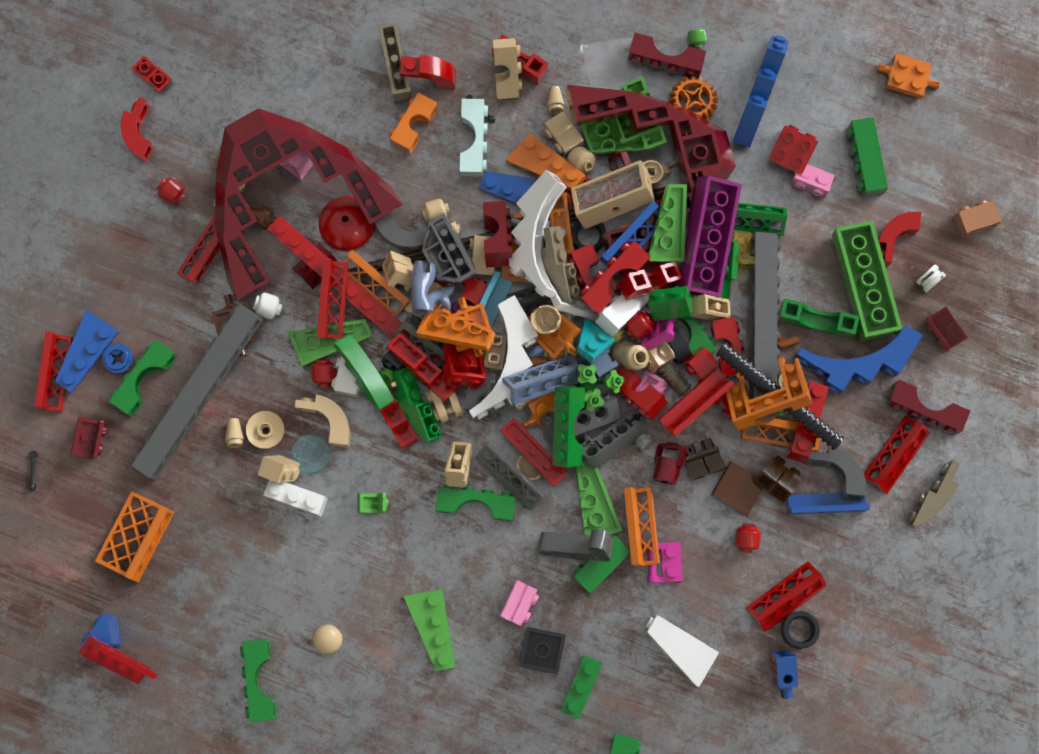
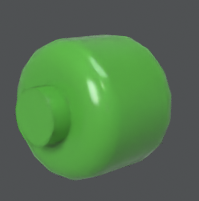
M705 29L688 31L689 45L699 48L707 42Z

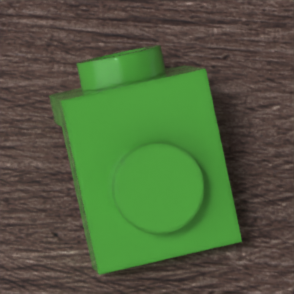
M386 493L357 494V513L381 514L386 512L388 508Z

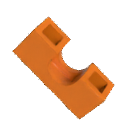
M419 92L416 97L413 96L410 99L408 110L406 113L403 112L401 114L398 126L394 127L389 134L391 145L411 155L420 140L419 134L411 129V125L416 121L430 124L438 111V103Z

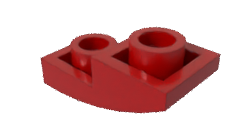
M145 55L131 68L141 79L159 93L172 80Z

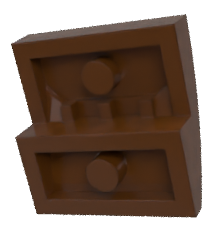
M729 462L711 495L724 504L730 505L743 515L748 516L763 488L754 481L757 477L756 475L733 462Z

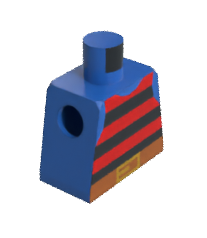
M790 650L770 652L773 683L780 689L781 698H793L792 688L798 687L796 655Z

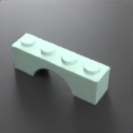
M462 99V122L473 129L476 137L473 145L468 150L460 153V176L483 177V171H486L487 160H483V153H487V142H484V135H487L488 124L484 123V117H488V105L484 104V99Z

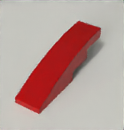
M401 333L386 345L408 370L444 402L457 390V387L445 383L443 371L428 359V355Z
M395 398L394 402L380 410L402 450L419 441Z

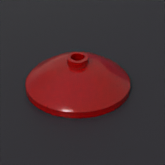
M343 196L330 201L323 208L319 217V231L323 240L329 246L339 251H351L363 247L374 233V222L370 224L367 221L361 208L352 196ZM345 217L349 218V221L346 223L342 222Z

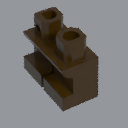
M711 438L700 441L703 451L698 453L695 450L694 444L684 446L686 448L684 465L690 482L727 468L719 453L718 446H714Z
M777 456L768 462L754 481L766 491H769L775 484L769 493L784 503L801 480L799 477L800 471L795 467H791L789 470L784 466V459Z

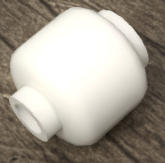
M265 292L261 293L260 296H256L253 305L255 314L267 319H273L275 315H279L282 304H279V297Z

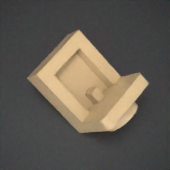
M666 341L658 347L648 350L649 362L646 367L651 373H654L659 367L676 358Z

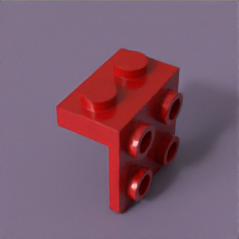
M785 125L769 156V160L797 174H802L819 141L815 140L816 137L809 133L803 134L798 132V128L792 125Z

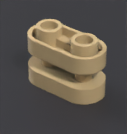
M428 388L429 392L426 395L429 402L435 405L436 409L433 410L437 421L441 420V423L449 421L447 415L454 413L456 418L463 415L455 392L448 398L451 406L444 408L442 400Z

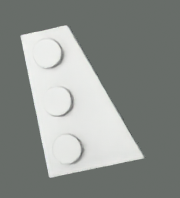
M557 290L556 295L550 298L553 307L560 312L564 311L573 316H581L594 321L599 317L582 301L566 303Z

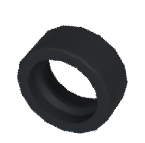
M579 220L572 227L573 246L576 250L586 246L577 237L578 231L582 227ZM603 223L594 225L600 233L598 242L593 245L595 252H598L604 246L602 235L607 231Z
M674 326V340L667 343L675 354L676 358L673 361L679 364L691 355V351L680 330Z
M792 612L782 621V638L785 643L793 648H809L819 638V623L809 612ZM802 618L810 623L812 632L809 639L799 642L790 636L789 625L793 620Z

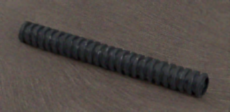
M727 342L717 351L716 357H721V361H726V365H731V369H736V373L739 372L741 377L744 376V379L749 380L750 384L753 383L754 387H758L760 392L763 391L764 394L781 389L780 385H776L777 382H772L771 377L767 378L766 373L762 374L761 369L757 370L756 365L753 366L752 362L747 361V358L744 359L743 355H739L737 350L734 351L732 346L729 347ZM792 407L783 409V411H788V415H792L793 419L796 418L798 423L801 422L803 427L806 426L808 431L811 430L813 435L816 434L818 439L821 438V442H826V446H831V450H836L843 442L844 436H839V432H834V428H829V424H824L825 421L819 420V416H814V412H809V408L803 407L793 411Z

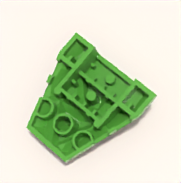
M643 76L621 86L623 91L640 92L650 96ZM628 115L581 125L589 150L593 154L615 153L619 150H625L626 152L645 151L667 144L661 125L633 133Z

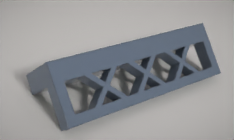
M567 355L503 377L502 383L510 389V401L517 405L554 392L555 387L571 386L579 383V371L577 368L580 364Z

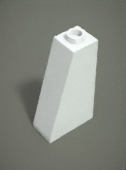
M658 615L655 618L650 617L645 626L648 628L646 631L647 635L694 686L699 687L719 652Z

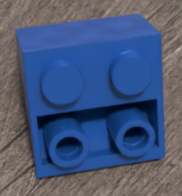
M107 613L99 615L94 621L93 625L95 626L92 631L87 632L82 639L84 644L89 635L118 649L121 645L117 617Z

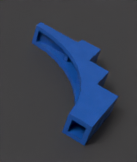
M771 36L733 142L750 147L788 48L789 41L782 36Z
M906 325L886 347L861 358L846 360L830 359L815 355L803 348L797 352L794 358L799 359L801 366H808L813 369L817 376L826 377L823 385L829 387V392L840 394L847 386L851 377H854V380L861 385H869L880 368L883 369L882 371L885 374L896 377L903 369L921 339L922 334Z

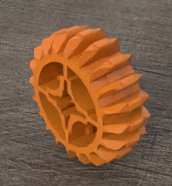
M691 76L690 80L684 77L683 82L678 80L677 85H673L672 91L669 92L670 98L668 102L682 107L678 100L679 96L686 104L685 109L690 111L696 110L698 112L695 114L709 121V116H714L715 112L713 110H717L718 107L716 105L718 98L715 97L717 91H712L714 86H707L708 79L701 82V76L698 80H695L694 76ZM702 93L705 95L708 105L701 99Z

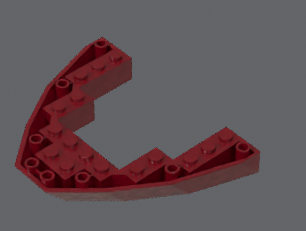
M568 85L565 89L574 127L625 115L629 117L633 133L652 129L660 125H669L683 183L687 184L686 229L689 226L697 178L700 176H712L727 180L736 167L727 131L688 109L640 92ZM662 199L655 201V203L659 206L657 208L658 211L660 209ZM654 214L655 221H650V222H649V225H655V224H656L657 216H656L655 214ZM628 227L607 231L602 235L606 251ZM638 228L636 230V239H644L646 237V228ZM652 236L641 247L646 253L649 251Z
M259 108L224 128L216 170L215 227L227 281L236 300L270 282L268 274L242 232L243 229L256 223L258 220L238 187L305 150L324 183L341 174L370 224L403 205L393 188L349 148L303 123Z

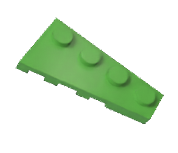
M666 184L648 251L651 257L647 261L684 262L687 184Z
M366 319L344 322L343 338L350 334L358 344L373 338ZM337 324L328 325V334H338L339 326ZM317 328L288 331L302 367L338 353L334 348V344L340 339L317 338Z
M584 463L582 466H576L584 535H591L593 529L605 530L610 535L621 532V525L598 467L589 468Z
M442 589L403 596L435 670L456 668Z

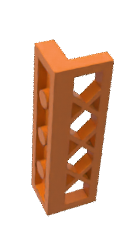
M351 250L343 262L353 260L357 264L358 272L348 271V276L397 317L409 303L410 299L396 287L388 286L384 276L354 250ZM339 266L344 271V266ZM368 273L372 277V284L364 285L361 282L360 274ZM375 286L384 287L386 289V297L375 295ZM396 298L402 303L396 312L390 308L389 299ZM381 299H387V304Z
M773 419L772 421L756 420V425L753 426H756L760 433L756 436L746 435L747 428L742 430L741 439L789 447L790 443L783 436L788 432L794 433L797 422ZM768 429H774L779 436L771 440L767 438L764 432ZM815 437L812 451L819 449L820 438Z
M626 487L624 488L631 565L637 568L659 565L660 559L652 487L638 489ZM647 492L648 499L642 505L638 502V494ZM644 510L649 513L650 517L646 524L640 521V515ZM646 529L651 532L652 536L648 543L642 540V534ZM648 548L654 554V560L644 561V554Z

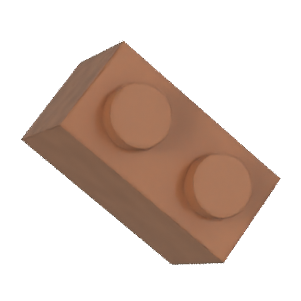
M987 200L977 203L972 208L969 206L962 207L954 216L961 237L996 227L1002 222L995 202H987Z

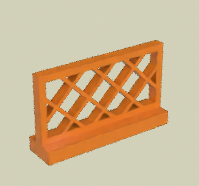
M131 491L95 562L133 581L139 582L175 512ZM136 497L140 499L142 507L133 510L131 504ZM153 506L159 508L156 515L149 518L147 509ZM143 511L146 520L136 523L134 514ZM131 516L133 525L124 528L123 519ZM147 523L148 531L140 536L138 526ZM134 528L136 538L127 541L125 531ZM121 533L123 542L114 545L113 538ZM138 541V550L131 553L128 544ZM125 546L127 555L118 558L116 549ZM112 551L114 560L110 562L103 561L106 552ZM128 559L130 565L125 572L121 570L119 562Z

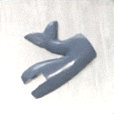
M416 260L414 263L411 279L412 312L414 314H432L436 302H439L447 310L451 308L449 296L454 291V285L444 287L439 291H433L427 295L435 279L436 268L434 263L428 262L425 272H423L422 261Z

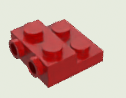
M445 343L442 347L445 364L442 367L445 383H449L453 387L468 385L470 389L481 387L487 379L482 356L479 354V357H475L473 348L458 352L454 344Z

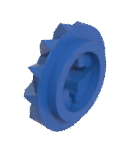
M112 344L103 352V366L111 373H124L127 369H130L133 362V353L124 344ZM112 354L116 356L122 355L121 359L124 363H114L115 359Z

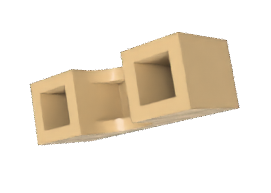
M515 38L493 40L495 66L504 65L508 67L506 72L495 74L497 99L519 98V90H522V79H518V74L521 73V62H517V57H520V45H516Z

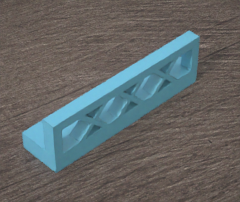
M495 271L480 302L484 305L491 329L499 314L498 304L505 301L513 285V282L502 278L501 273Z

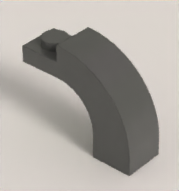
M391 213L374 221L378 233L390 246L407 252L422 249L427 227L415 232L403 230L396 224Z
M831 447L828 448L826 453L820 450H813L806 465L826 467L834 470L840 476L843 483L842 499L862 502L866 494L865 476L860 465L852 456L840 449L831 450Z

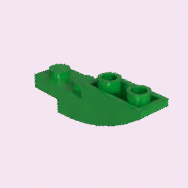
M407 368L394 371L393 375L399 391L394 393L411 426L425 442L442 437L429 400L423 401L414 374Z

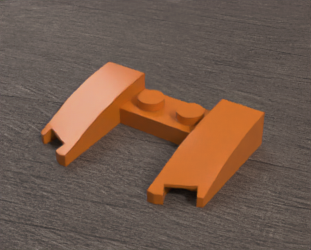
M564 192L557 199L550 212L551 227L561 226V229L566 231L563 242L568 263L570 253L575 250L570 221L569 194ZM514 213V219L524 218L521 213Z
M783 357L778 358L785 387L751 400L744 377H741L740 373L736 375L739 381L726 391L732 422L738 431L756 425L755 419L792 407L793 411L812 405L810 393L798 358H795V364H785Z

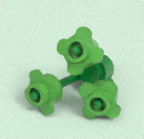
M581 364L577 368L579 371V383L576 386L585 387V403L589 411H593L595 407L604 404V400L600 396L601 391L597 388L594 389L595 385L605 384L606 388L613 389L614 393H618L620 386L624 382L623 376H619L616 370H611L610 374L605 377V380L597 381L595 377L596 366H584Z

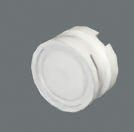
M936 264L916 281L918 285L923 286L925 293L946 276L944 272L938 270L939 267ZM933 271L934 273L924 281L923 279Z

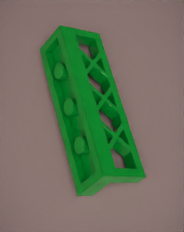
M738 203L736 217H742L745 222L741 225L734 224L733 230L753 233H775L779 236H784L787 221L786 208ZM760 219L764 224L759 227H753L750 222ZM779 221L781 222L780 230L772 229L769 224Z

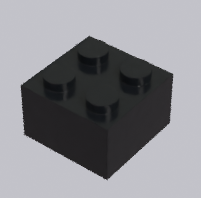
M527 627L519 667L558 675L566 635Z

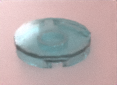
M306 435L300 437L294 443L291 458L293 461L300 463V471L316 473L327 466L330 460V449L321 437Z

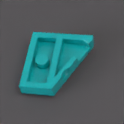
M585 318L576 352L593 363L614 344L615 339L588 318Z

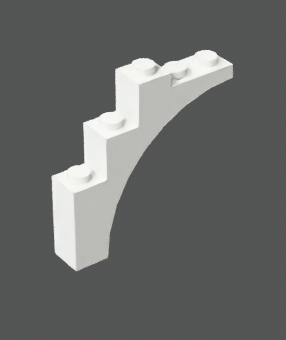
M546 170L516 203L521 209L519 212L524 216V219L511 232L516 238L514 241L519 245V248L512 254V258H509V266L511 267L509 270L515 276H522L534 284L536 292L541 296L546 295L553 298L557 292L548 278L541 249H543V229L547 224L550 212L557 199L567 187L557 175Z
M515 295L498 304L497 307L504 321L507 333L508 352L506 364L493 390L481 403L469 410L473 419L476 417L478 420L488 415V410L492 408L497 410L504 406V401L506 400L510 406L514 405L510 401V389L502 383V378L533 367L522 346L525 345L527 348L536 343L535 339L538 337V334L531 326ZM522 402V403L517 404V405H515V406L518 407V406H520L521 404H523V403H525V402Z

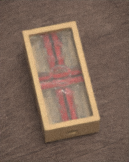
M641 160L571 188L575 214L584 229L650 204L653 201L655 202L650 176Z

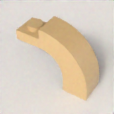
M316 395L315 402L310 398L296 400V410L319 413L329 420L330 435L328 443L331 446L350 448L351 429L349 421L342 409L334 401L321 395Z

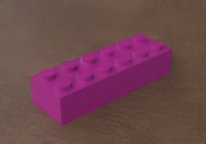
M700 176L697 178L685 242V258L680 268L683 279L677 284V287L688 286L690 293L721 297L742 184L712 176Z

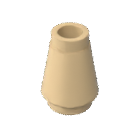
M551 86L549 87L547 110L552 115H558L562 111L564 112L565 104L560 87Z
M228 419L225 443H227L229 448H239L243 446L242 442H244L239 419Z

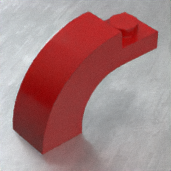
M401 56L400 77L428 79L436 83L437 88L455 89L456 69L448 61L433 56Z
M139 97L137 102L133 103L131 113L125 110L123 112L121 134L133 155L146 163L154 146L149 140L141 136L140 127L150 105L146 99Z
M916 211L900 214L893 218L878 236V242L885 267L892 263L896 238L905 234L915 235L919 231L922 212Z

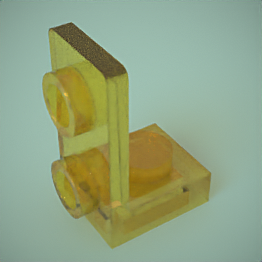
M733 231L732 242L739 243V255H737L738 268L750 269L756 264V257L751 256L752 232Z

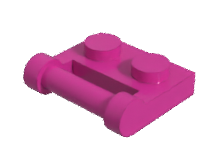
M677 318L654 321L653 331L643 337L641 346L649 350L658 347L664 341H673L674 322Z
M680 542L658 543V549H661L662 576H657L656 565L648 566L649 577H647V583L682 582ZM648 548V561L654 560V554Z

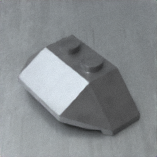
M444 213L428 222L422 251L427 261L435 264L437 280L462 283L477 274L475 265L446 214Z

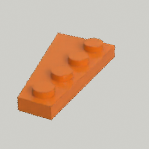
M531 133L505 159L506 163L516 165L524 171H530L538 177L548 170L557 175L569 190L580 185L586 179L584 173L576 169Z
M436 304L432 314L424 315L416 332L419 338L489 351L495 338L493 330L475 322L471 323L460 315L451 314L445 308L440 309Z

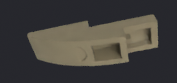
M561 226L544 228L547 248L541 249V253L554 287L566 303L581 301L578 299L580 297V289L577 283L574 263H567V253L564 247Z
M952 460L948 464L945 463L940 471L942 474L940 480H936L932 487L934 492L929 490L924 494L921 493L917 500L919 505L916 511L913 510L909 516L910 524L908 527L914 528L926 522L937 514L950 500L959 485L952 481L960 465L959 462Z

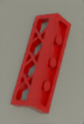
M215 214L177 272L179 276L196 286L220 250L215 227ZM214 234L210 242L206 245V236ZM204 249L199 259L196 260V252ZM194 265L188 275L183 273L187 266Z
M323 260L317 338H343L349 262ZM333 265L344 266L343 275L338 279L333 274ZM336 283L342 288V293L337 298L331 293V287ZM336 302L340 307V313L334 317L330 312V306ZM333 321L339 326L338 334H328V325Z
M45 331L34 405L39 410L63 412L66 389L61 386L54 389L51 382L58 376L60 369L57 371L54 367V362L60 357L65 360L73 342L72 336L56 335L54 332ZM58 340H66L67 347L60 352L57 349ZM53 395L59 398L58 407L48 406L49 399Z
M714 369L664 413L658 421L669 434L677 436L728 391L734 383L726 379L718 369Z
M905 416L864 473L865 480L876 485L882 493L887 495L929 436L930 432L925 425ZM908 423L914 425L910 431L904 433V428ZM902 439L901 445L893 448L894 442ZM891 454V459L888 462L882 463L884 456ZM880 470L877 479L870 477L874 471Z
M512 418L500 430V433L552 487L566 478L567 471L561 466L552 465L553 457L515 418Z
M807 561L746 608L757 620L760 628L766 632L827 585L822 574ZM808 569L812 572L808 577H802V574ZM789 583H796L794 588L786 589ZM781 594L778 600L771 601L772 596ZM759 606H765V610L759 614L754 611Z
M89 635L78 651L81 656L136 684H139L144 675L155 679L157 676L146 664Z

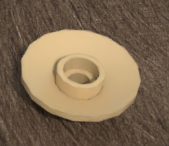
M260 411L248 420L246 435L255 447L269 449L276 446L282 440L284 424L276 413ZM264 428H269L268 434H263Z

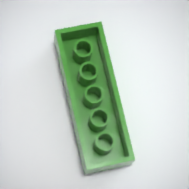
M873 220L836 228L832 233V238L853 315L860 316L857 326L860 342L898 334L902 330V325Z

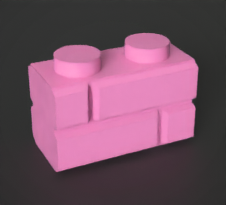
M516 580L500 617L518 626H522V623L527 624L531 615L528 610L531 605L535 606L539 595L536 594L538 590Z

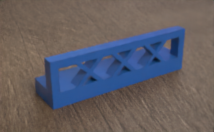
M654 201L599 258L606 267H608L606 263L612 256L620 254L616 252L625 242H640L639 246L642 247L653 235L655 225H649L648 217L652 213L658 217L659 211L657 208L659 206ZM638 228H646V237L644 239H636V230Z
M843 493L790 495L787 499L788 515L856 513L870 510V505L866 504L865 497L862 502L842 499Z

